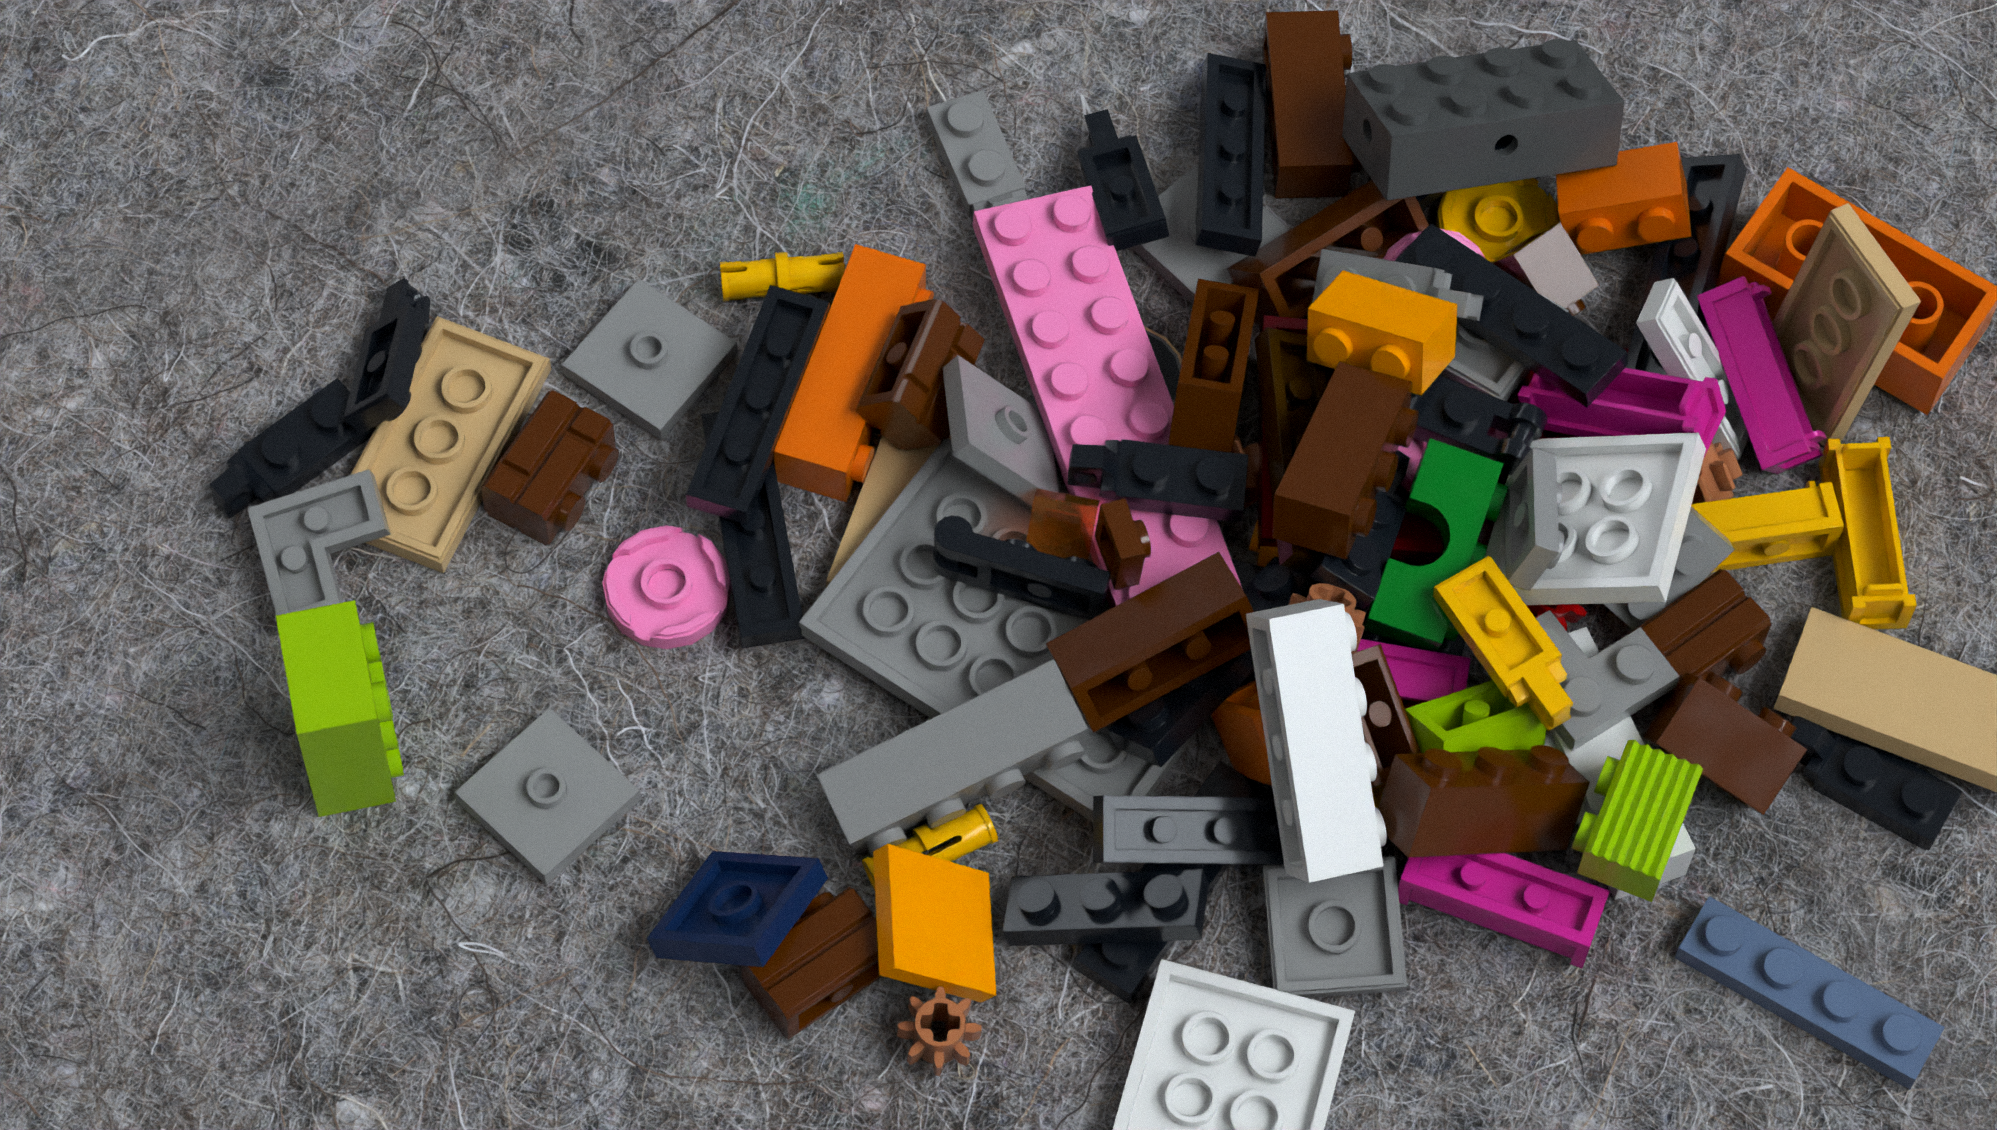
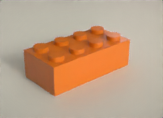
M1787 167L1725 253L1716 287L1742 276L1746 277L1749 284L1756 281L1759 285L1770 287L1772 294L1764 297L1763 300L1771 321H1773L1829 212L1849 203L1921 300L1874 385L1928 416L1987 330L1997 307V286Z

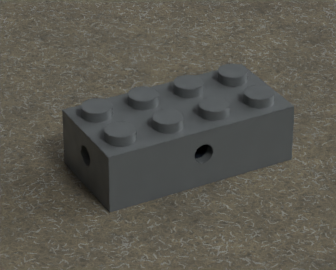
M1553 39L1546 41L1543 45L1516 49L1498 47L1482 54L1461 57L1437 56L1427 62L1400 66L1382 64L1373 67L1371 70L1347 73L1342 137L1386 200H1394L1617 165L1624 100L1576 40Z

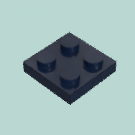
M712 851L649 934L647 940L656 958L764 967L827 881L828 877L819 858Z

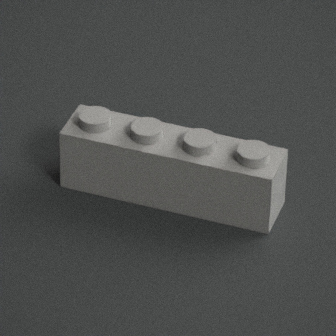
M1053 659L817 774V777L849 845L858 856L869 851L873 857V851L886 844L896 846L907 841L905 833L921 825L929 823L931 828H936L966 813L965 804L987 793L990 799H997L1016 791L1026 782L1023 776L1047 765L1049 770H1057L1077 761L1085 754L1082 747L1094 741Z

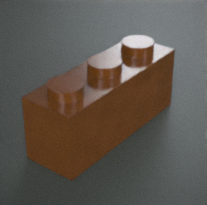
M1338 10L1266 12L1262 39L1263 64H1266V103L1275 199L1344 197L1348 195L1351 173H1360L1362 164L1342 137L1346 95L1344 70H1351L1352 66L1351 35L1340 34Z
M1370 180L1258 249L1256 257L1247 256L1227 269L1235 285L1260 289L1254 319L1255 323L1261 324L1264 315L1301 319L1308 314V308L1313 301L1322 249L1383 259L1388 249L1405 235L1425 230L1429 225L1415 196L1386 200L1373 180Z
M1198 279L1177 385L1168 445L1232 452L1260 289Z
M1338 362L1275 492L1272 538L1347 559L1357 535L1362 537L1368 536L1377 510L1375 496L1378 490L1389 491L1398 464V455L1395 453L1399 446L1406 448L1410 446L1417 427L1419 412L1410 409L1411 381L1344 362Z
M1217 552L1047 642L1046 645L1094 733L1250 650L1246 614L1254 611L1246 594L1220 552Z
M1535 745L1530 750H1501L1495 747H1481L1478 751L1449 752L1443 749L1432 748L1427 749L1425 753L1395 754L1378 810L1383 816L1387 837L1408 858L1567 850L1590 782L1568 762L1569 759L1563 752L1546 745Z

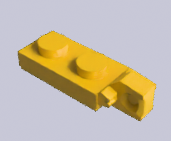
M1490 556L1483 558L1434 586V599L1505 697L1508 696L1516 708L1528 702L1530 709L1548 731L1571 719L1570 708L1573 706V702L1559 684L1567 679V673L1561 664L1562 654Z

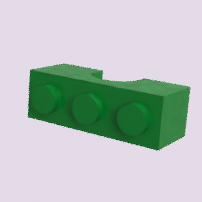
M1432 438L1429 439L1417 467L1405 508H1407L1406 512L1425 518L1436 527L1442 539V555L1435 562L1424 566H1413L1388 558L1376 598L1371 602L1363 624L1365 631L1417 649L1433 652L1438 651L1444 639L1455 642L1459 632L1434 599V586L1485 558L1488 545L1479 543L1477 540L1484 520L1496 522L1502 508L1508 486L1497 481L1503 463Z

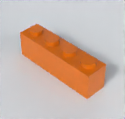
M855 244L774 449V464L779 483L843 502H847L855 481L864 483L874 457V446H870L869 443L875 427L858 414L856 408L900 307L931 300L934 297V292L926 289V264Z

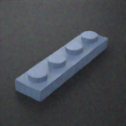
M1710 896L1678 947L1674 957L1909 1090L1945 1028Z

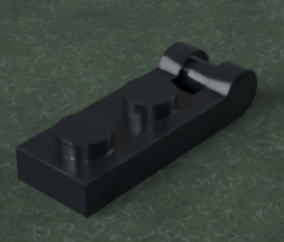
M1440 375L1422 396L1411 393L1410 409L1419 412L1413 438L1427 443L1432 438L1503 463L1501 472L1508 475L1514 473L1528 454L1532 441L1538 440L1542 436L1547 423L1545 412L1533 404L1522 402L1512 404ZM1490 427L1507 433V437L1499 440L1487 434Z
M947 516L937 523L934 532L935 547L932 564L934 570L939 575L950 580L1088 620L1103 613L1107 602L1111 572L1099 569L1093 562L1081 557L1071 556L1064 559L1037 551L1031 544L1019 539H1005L1002 541L974 533L971 524L960 516Z

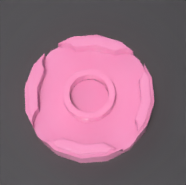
M666 525L641 530L618 546L612 554L613 560L608 565L607 572L605 569L602 585L608 615L622 634L643 646L672 649L692 645L713 632L727 612L731 585L726 559L712 541L700 534L696 537L693 534L684 533L683 528Z

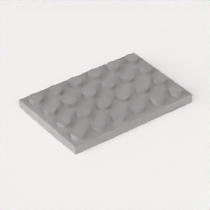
M949 438L942 440L941 445L935 449L799 621L802 636L931 719L1053 660L1046 643L1089 621L1088 619L950 580L939 575L934 570L932 561L935 547V527L941 519L951 515L960 516L971 524L974 533L1002 541L1005 539H1019L1031 544L1037 551L1064 559L1071 556L1081 557L1093 562L1077 518L1056 505L1045 514L1032 508L953 457L951 439ZM1108 601L1106 602L1103 613L1110 610ZM1074 699L1094 742L1082 747L1085 754L1080 759L1063 768L1049 770L1048 766L1045 765L1023 777L1093 822V796H1151L1203 724L1162 767H1159L1116 747L1108 732V729L1116 721L1093 733Z

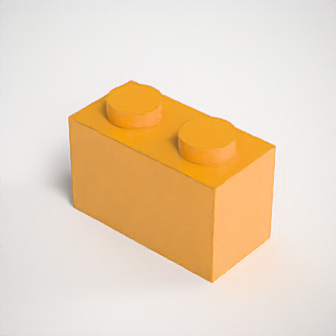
M1343 270L1308 308L1307 361L1336 369L1340 361L1412 382L1411 393L1422 396L1455 357L1457 304Z

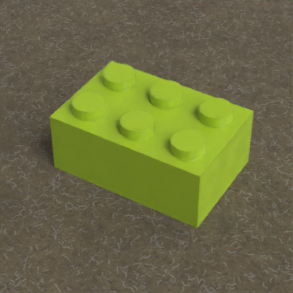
M355 600L276 615L296 733L318 817L396 802L392 778L404 776V770L374 623L360 624Z

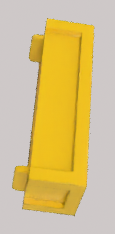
M1877 437L1876 442L1848 444H1841L1840 439H1827L1822 452L1824 456L1820 457L1818 464L1821 483L1832 482L1844 524L1832 555L1842 618L1871 629L1907 628L1917 604L1915 594H1908L1887 462L1892 448L1890 437Z
M1813 480L1807 481L1805 488L1691 505L1726 536L1735 549L1712 572H1716L1719 569L1732 570L1831 556L1844 528L1832 482L1819 483V486L1816 487Z

